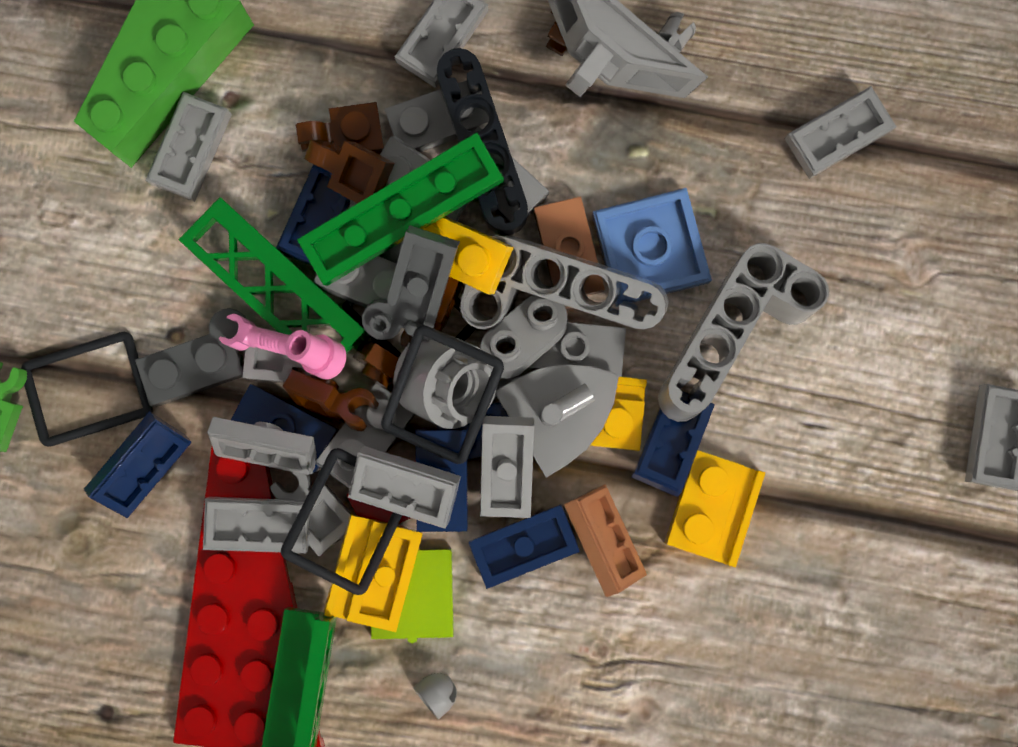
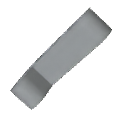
M496 235L492 237L514 247L512 250V264L507 271L503 272L496 292L492 294L498 304L496 315L493 318H489L479 311L478 298L483 292L467 284L465 285L460 305L462 316L469 325L478 329H487L497 325L513 311L518 292L521 290L635 329L644 330L654 327L662 320L668 310L669 300L662 286L653 281L519 237ZM545 259L554 261L559 266L561 272L560 280L554 287L544 285L538 277V267ZM590 275H599L608 283L609 294L605 301L594 302L586 296L584 284ZM621 282L628 285L623 295L639 298L645 291L652 294L650 302L658 306L657 311H649L645 317L637 315L638 306L627 301L619 304V310L614 309L612 306L620 296Z
M757 243L750 246L729 270L662 385L658 395L659 406L662 412L669 419L679 422L688 421L706 409L712 402L762 312L764 311L777 320L789 325H798L806 321L827 302L829 288L825 278L817 271L772 245ZM747 264H753L762 269L765 280L754 278L750 274ZM791 289L799 290L804 294L807 306L800 305L793 299ZM724 304L735 305L742 314V321L730 319L724 311ZM700 344L712 345L719 354V363L706 361L700 353ZM692 377L699 379L689 393L688 398L691 401L688 404L683 403L680 400L682 396L680 389Z

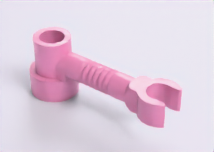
M237 314L227 316L228 319L238 323L237 334L231 339L219 337L221 343L239 351L246 350L249 347H256L286 355L291 360L300 363L306 372L326 380L337 376L342 371L346 362L345 347L340 342L326 335H313L304 330H298L291 335L256 327L252 321Z

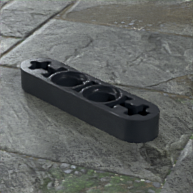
M462 48L451 49L444 53L438 61L437 76L439 86L458 143L478 133L488 152L497 154L504 161L505 166L501 174L505 181L490 189L493 191L488 195L482 194L477 199L488 228L499 235H513L519 232L526 224L528 217L527 200L479 60L469 50ZM458 64L461 65L464 71L472 70L467 73V86L470 95H466L463 98L461 97V90L456 78H447L452 75V66ZM452 99H459L455 103L452 101ZM470 108H480L487 113L489 121L484 129L472 132L462 126L460 122L462 114ZM510 181L513 187H504V195L507 204L510 207L518 206L519 210L514 212V219L511 223H505L502 216L493 217L492 213L498 211V200L494 189H498Z

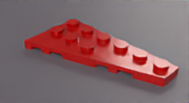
M211 446L205 498L276 499L270 488L273 483L269 467L218 457ZM204 500L173 743L202 747H262L284 609L287 607L297 608L293 583L290 582L286 559L283 558L281 552L203 550ZM319 729L316 747H325L323 737L321 738Z

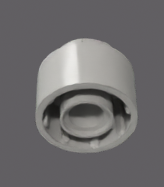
M422 339L399 402L408 411L442 428H460L472 422L492 369L488 364L432 339L429 341ZM467 343V344H469V345H471V346H474V347L480 349L479 347H477V346H475V345H472V344H470V343ZM409 344L403 350L397 361L394 371V385L397 380L402 363L404 361Z

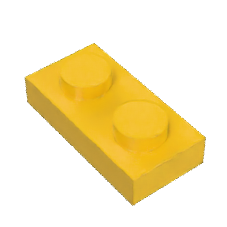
M446 216L423 229L460 241L449 277L488 295L495 294L514 248L513 246Z

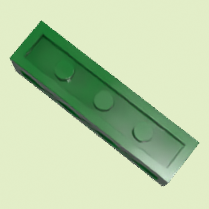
M475 133L300 237L297 241L322 284L328 286L403 242L409 225L425 229L505 180L478 133Z
M221 197L178 239L277 332L291 335L293 332L289 328L302 327V330L310 333V327L330 326L343 338L340 343L345 347L346 354L352 348L357 351L362 341L369 340L370 336L355 320ZM218 222L229 233V253H207L196 242ZM237 241L249 252H238ZM259 260L265 266V286L244 287L238 282V261ZM217 261H229V272ZM273 274L285 285L273 286ZM265 294L266 307L253 295ZM274 294H296L301 299L302 320L280 321L274 315ZM309 307L322 319H309Z
M292 607L284 609L262 747H316L337 617L324 616V613Z

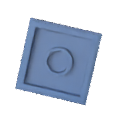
M687 188L592 212L605 266L653 281L661 285L667 294L708 284L712 281ZM621 282L620 296L615 305L618 307L623 301L633 303L649 299L652 294L645 291L639 298L623 295L628 285Z

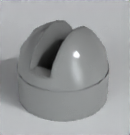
M434 673L424 677L413 687L420 699L438 720L456 702L457 689L451 678L443 673Z

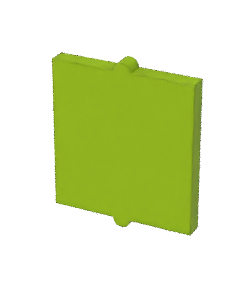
M452 549L418 550L397 631L392 632L371 627V639H407L409 643H415L418 638L454 637Z

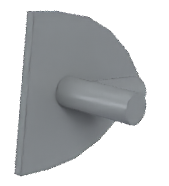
M564 364L537 369L495 391L497 398L509 417L534 418L533 457L546 478L568 465L587 450L601 432L614 404L619 375L592 366Z

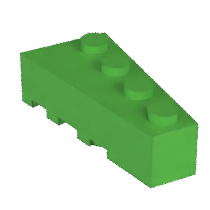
M135 0L74 122L132 168L170 124L182 93L185 92L194 96L254 26L241 1Z

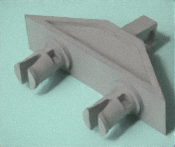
M548 0L569 54L581 63L566 83V86L579 97L599 78L606 85L686 98L708 78L707 75L680 53L696 32V26L693 22L681 34L677 33L684 13L674 12L670 14L665 25L657 34L618 0Z

